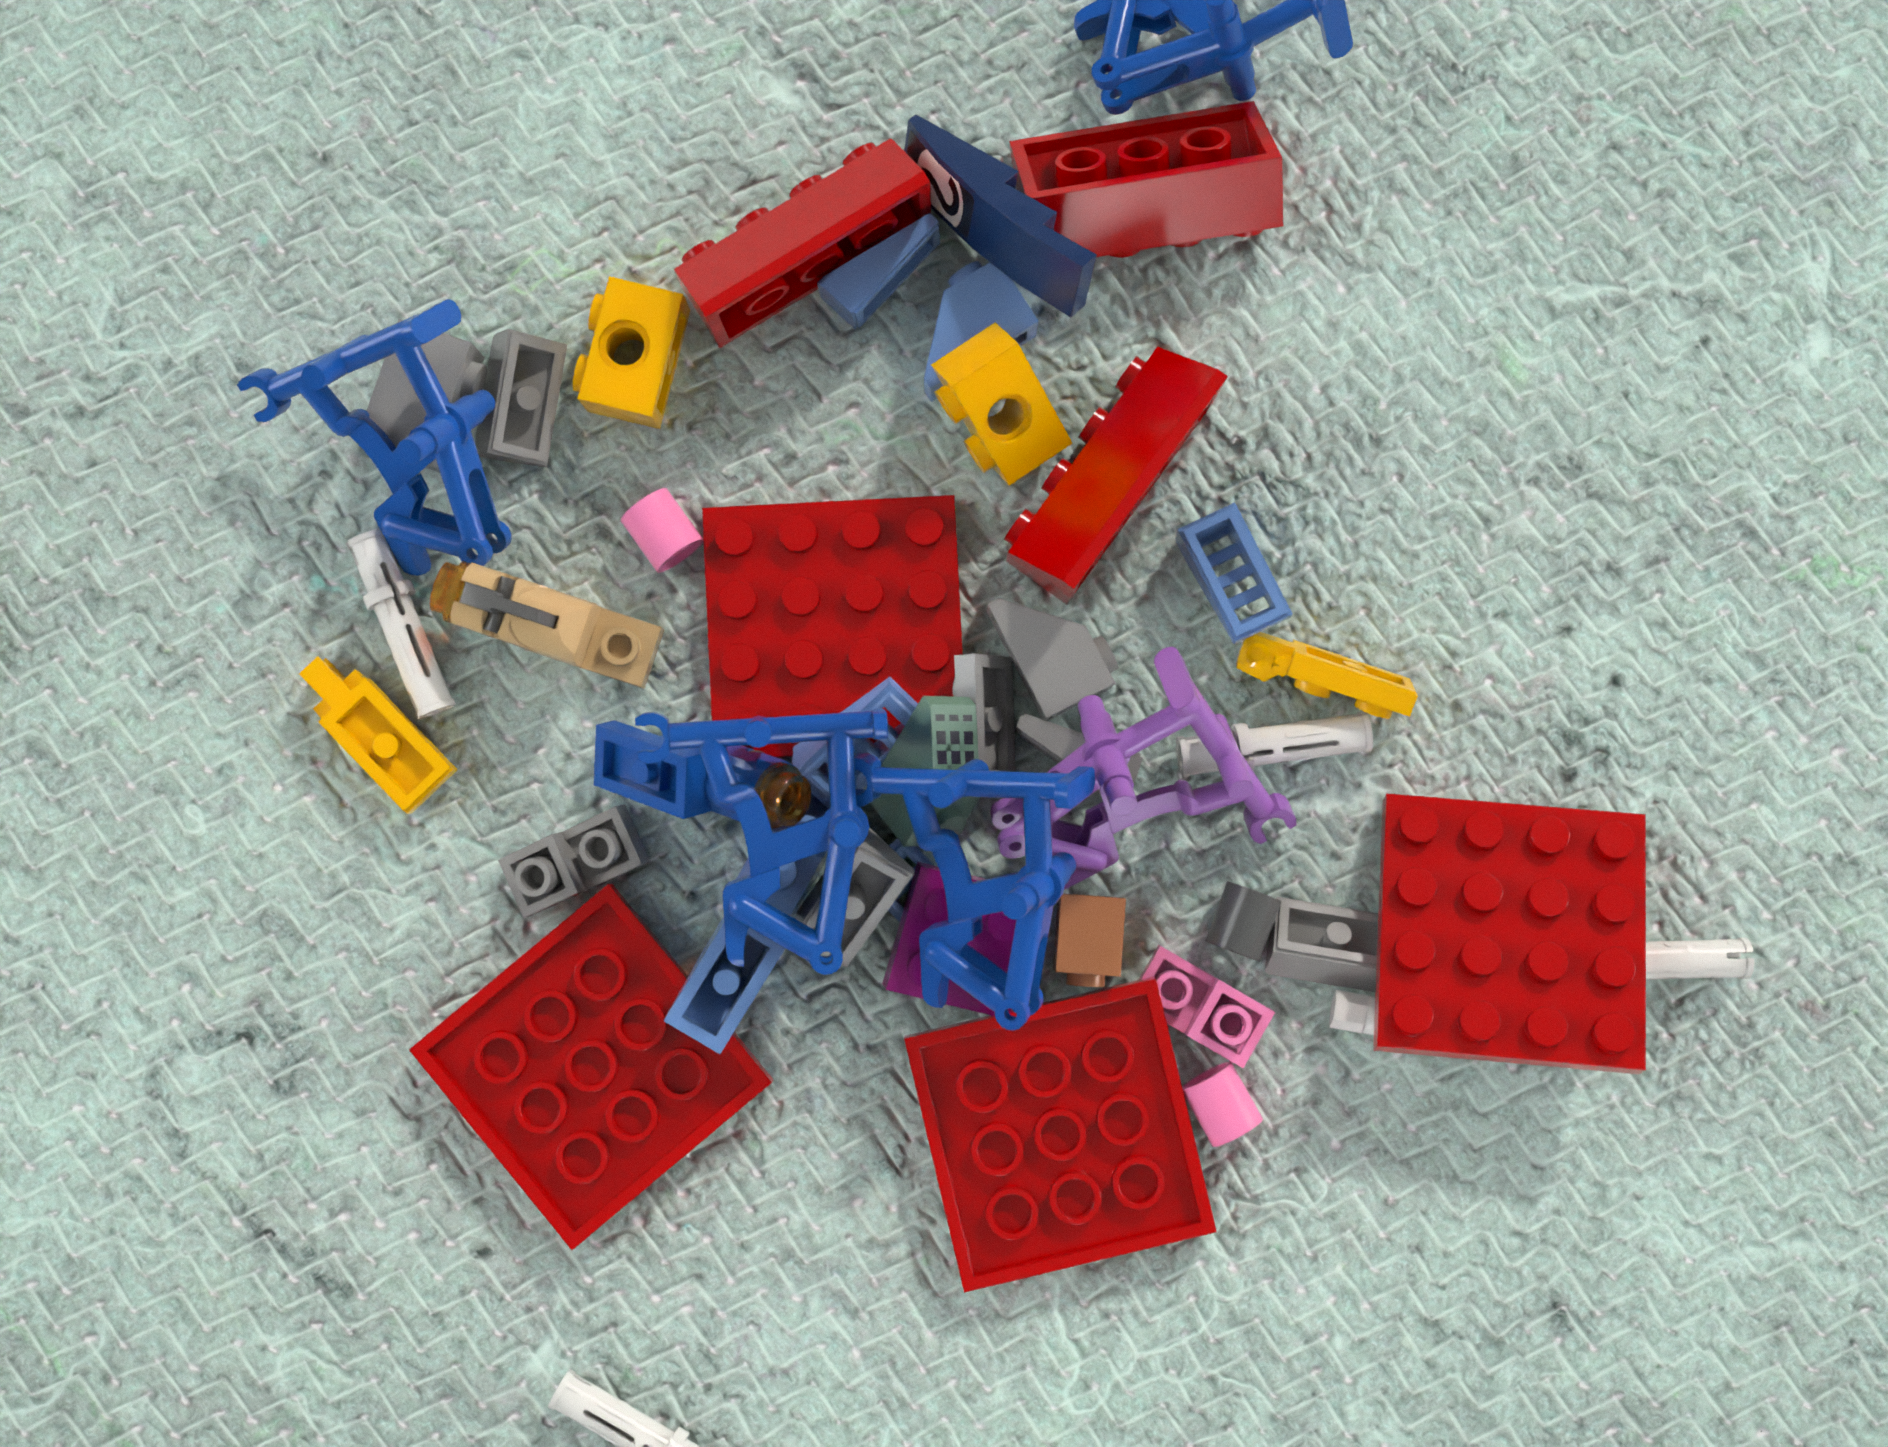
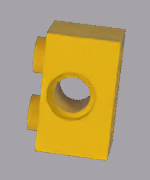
M609 276L605 293H597L591 304L588 328L595 332L589 355L580 354L573 375V390L579 392L577 399L587 412L656 429L661 428L691 311L683 294ZM627 340H638L644 343L643 354L635 363L620 365L614 362V353L621 343Z
M996 322L931 364L943 385L934 393L954 424L961 420L964 421L971 436L965 439L963 443L983 473L993 468L1010 486L1073 444L1018 342ZM1006 399L1003 408L997 414L988 417L991 407L999 400Z

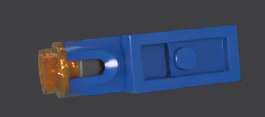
M616 720L596 725L594 786L681 819L712 811L739 821L732 804L725 805L716 799L699 748L671 750L666 759L658 763L646 764L638 761L637 752L658 749L663 743V735L658 736ZM744 746L727 747L738 782L748 783L755 788L766 809L771 828L797 824L806 814L811 801V786L807 778L802 776L794 765L762 751Z

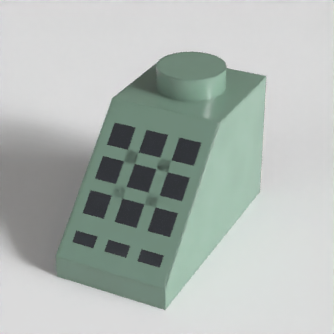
M923 696L881 767L956 770L973 759H979L975 703L969 697ZM882 794L871 802L872 806L904 847L919 846L902 794ZM962 797L946 808L934 806L940 829L953 830L959 836L966 826V819L980 797Z

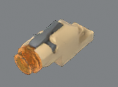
M462 561L459 565L450 562L444 563L436 576L430 596V609L441 613L445 622L643 689L646 687L664 633V629L660 626L602 608L596 603L556 591L543 585Z

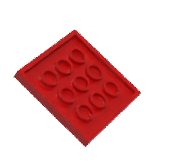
M954 495L702 508L712 721L747 719L758 715L780 717L840 713L888 677H891L917 703L920 702L923 696H953V681L955 678L954 655H963ZM885 707L882 708L887 712L888 724L893 728L901 724ZM869 738L873 743H875L877 740H879V739L874 740V738ZM799 742L766 744L760 748L752 747L751 745H744V747L762 751L777 758L793 757V747Z
M1386 793L1382 804L1373 1051L1628 1074H1641L1646 1071V814Z
M607 884L409 1049L571 1250L575 1249L774 1081L735 1032L721 1054L664 1022V1018L688 975L613 884Z
M1154 976L1044 1002L1041 1008L1031 1015L1028 1021L1017 1030H1007L1001 1027L995 1015H990L904 1036L964 1293L1217 1232L1158 984ZM1013 1010L1009 1011L1012 1016H1017Z

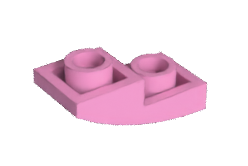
M1158 945L1138 980L1153 976L1156 978L1167 1024L1244 1068L1275 1012Z

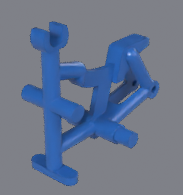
M1097 0L1082 8L1074 18V28L1079 40H1089L1105 34L1101 57L1093 64L1091 75L1096 86L1103 89L1101 101L1105 110L1114 115L1128 111L1136 100L1221 71L1223 72L1225 82L1230 86L1235 100L1247 101L1251 99L1256 93L1254 82L1255 70L1251 59L1254 47L1312 15L1320 25L1324 46L1332 58L1345 56L1353 47V39L1344 0H1285L1243 24L1238 7L1232 0ZM1176 22H1178L1191 33V35L1137 53L1141 31L1162 35L1177 26Z
M450 299L437 303L417 315L371 335H361L334 351L283 373L277 374L272 369L261 368L245 376L237 384L240 391L257 387L266 394L268 399L267 407L254 414L257 422H267L286 412L291 405V398L301 394L332 432L337 436H350L366 452L393 493L375 509V521L400 567L405 573L413 576L426 574L431 569V562L426 548L459 557L461 562L467 567L471 563L484 566L492 559L493 553L502 552L510 545L512 540L509 527L499 521L471 432L472 429L484 421L488 414L494 411L495 399L488 391L478 390L472 395L463 396L454 403H450L420 346L461 322L460 309ZM393 354H396L426 412L424 422L411 430L408 437L399 442L397 448L385 432L370 418L368 411L355 409L349 412L328 387L329 384L346 374ZM435 459L454 515L423 507L430 490L420 472Z
M873 709L865 712L780 717L758 715L747 719L669 723V719L665 715L657 712H645L635 717V726L653 725L658 727L663 734L661 747L655 750L638 751V761L646 764L658 763L666 759L671 750L699 748L716 799L725 805L732 804L741 823L748 850L750 875L728 882L723 890L725 943L728 960L733 965L744 967L745 939L748 929L751 928L810 962L812 968L817 973L830 975L836 972L843 962L841 943L855 850L864 842L869 831L867 815L857 806L853 739H888L887 712L884 709ZM827 741L830 808L821 817L772 833L769 818L760 796L753 786L748 783L738 782L727 747L751 745L752 747L760 748L766 744ZM827 851L815 930L765 902L773 893L781 888L780 866ZM823 952H830L828 956L821 955Z
M869 753L854 755L855 770L863 773L867 780L866 790L856 789L857 806L867 805L882 794H902L917 844L924 851L932 852L942 877L948 920L935 922L924 930L919 938L921 984L924 1001L932 1007L942 1008L947 1002L950 979L994 1011L995 1018L1001 1027L1007 1030L1020 1029L1028 1021L1029 1017L1035 1014L1043 1004L1044 998L1040 989V982L1053 907L1063 895L1064 886L1076 870V861L1071 854L1059 852L1052 856L1050 800L1055 801L1057 808L1072 809L1094 791V768L1078 766L1070 773L989 771L987 764L979 759H973L956 770L881 767V761L874 755ZM962 797L1023 799L1026 865L1019 872L972 882L968 862L960 845V839L953 830L940 829L934 806L946 808ZM1003 911L1005 916L1016 920L1008 972L967 944L983 931V915ZM1008 1008H1011L1017 1014V1016H1012L1009 1013Z

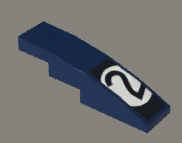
M917 114L908 119L904 151L925 172L930 180L931 209L972 249L1017 284L1067 316H1074L1086 304L1097 254L1054 231L1057 212L1015 189L1018 170Z

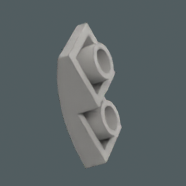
M625 804L606 810L563 832L551 834L498 860L523 918L539 913L651 862Z

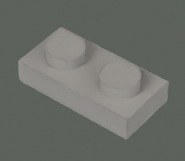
M977 653L954 655L955 678L953 681V696L969 697L976 705L979 760L987 764L989 771L1016 772L1012 657Z

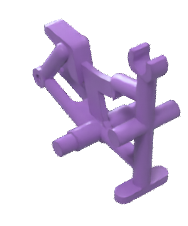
M1175 647L1162 649L1154 658V664L1168 698L1169 706L1116 733L1112 718L1105 711L1102 699L1096 695H1088L1082 698L1078 703V711L1081 717L1080 727L1085 743L1046 772L1070 773L1078 766L1093 767L1095 771V787L1092 794L1099 789L1103 802L1086 810L1082 826L1059 820L1072 809L1057 808L1055 801L1050 800L1052 856L1059 852H1067L1076 861V870L1064 886V890L1106 869L1119 860L1113 834L1160 814L1182 810L1186 815L1196 816L1243 801L1246 806L1243 812L1245 824L1252 839L1259 844L1267 841L1262 825L1269 819L1280 818L1284 820L1289 829L1296 826V817L1287 798L1279 793H1272L1270 795L1267 793L1239 751L1226 717L1221 714H1214L1192 681L1184 659ZM1191 725L1215 760L1223 780L1196 789H1192L1187 781L1178 780L1174 785L1156 788L1135 796L1134 783L1127 765L1130 761V756ZM1000 799L990 809L993 825L995 828L1002 830L997 838L1000 853L1010 859L1021 858L1025 855L1023 799Z

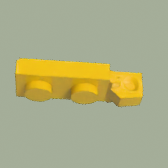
M1263 632L1243 640L1236 661L1237 669L1263 682L1278 675L1281 677L1287 675L1295 678L1293 685L1303 692L1321 698H1330L1331 692L1334 691L1355 698L1354 706L1359 710L1385 719H1390L1393 711L1410 717L1418 697L1410 678L1294 639L1290 642Z
M317 656L299 673L323 699L313 708L321 718L318 721L320 725L406 814H412L458 770L370 678H366L358 670L354 669L345 677L327 658L322 660Z

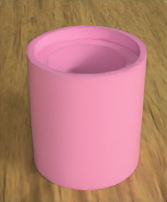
M667 488L656 490L638 501L625 512L620 520L657 573L676 566L694 553L704 542L702 536Z
M1231 1061L1210 1068L1182 1086L1184 1097L1212 1147L1221 1146L1239 1138L1263 1121V1117Z

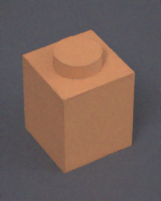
M1063 893L1057 902L1053 970L1055 972L1067 973V985L1105 987V976L1121 977L1126 898Z

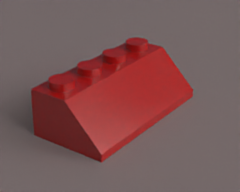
M1254 101L1009 141L1013 168L1019 171L1016 183L1017 190L1056 211L1054 231L1097 254L1096 257L1109 255L1124 258L1133 256L1144 249L1168 245L1190 247L1205 239L1229 235L1251 237L1260 234L1265 229L1284 226L1282 156Z
M892 138L878 146L870 142L856 148L843 160L842 164L844 166L823 179L820 175H814L803 180L791 190L789 200L770 211L763 207L750 212L736 224V232L716 244L713 240L701 242L684 254L681 259L683 264L674 268V272L681 287L719 348H722L818 289L817 282L826 274L928 213L931 214L930 180L925 172Z
M1158 346L1146 362L1136 356L1115 385V388L1123 393L1109 413L1099 407L1079 434L1078 438L1086 443L1077 458L1073 463L1062 458L1045 480L1041 489L1048 493L1049 496L1037 513L1033 514L1028 509H1025L1006 534L1004 540L1012 545L1007 553L1006 562L1067 605L1212 406L1228 376L1217 368Z

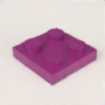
M917 861L882 983L886 990L923 999L919 938L921 933L935 922L948 920L946 895L938 866ZM971 875L972 882L985 880V878ZM1003 911L983 915V931L967 944L1008 972L1016 920L1005 916ZM949 979L946 1005L991 1016L995 1015L994 1011Z

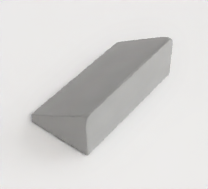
M506 329L493 336L484 390L492 394L496 404L494 411L488 414L477 427L475 445L479 457L547 467L567 344L511 329Z
M870 828L864 842L855 850L841 943L843 954L841 965L848 967L914 875V869ZM824 873L795 916L796 920L814 930L816 929ZM830 952L822 953V955L828 956L830 954Z
M1283 897L1276 898L1282 902L1269 936L1265 972L1267 974L1370 992L1376 991L1378 913Z

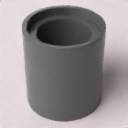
M1227 881L1205 942L1260 962L1282 901Z

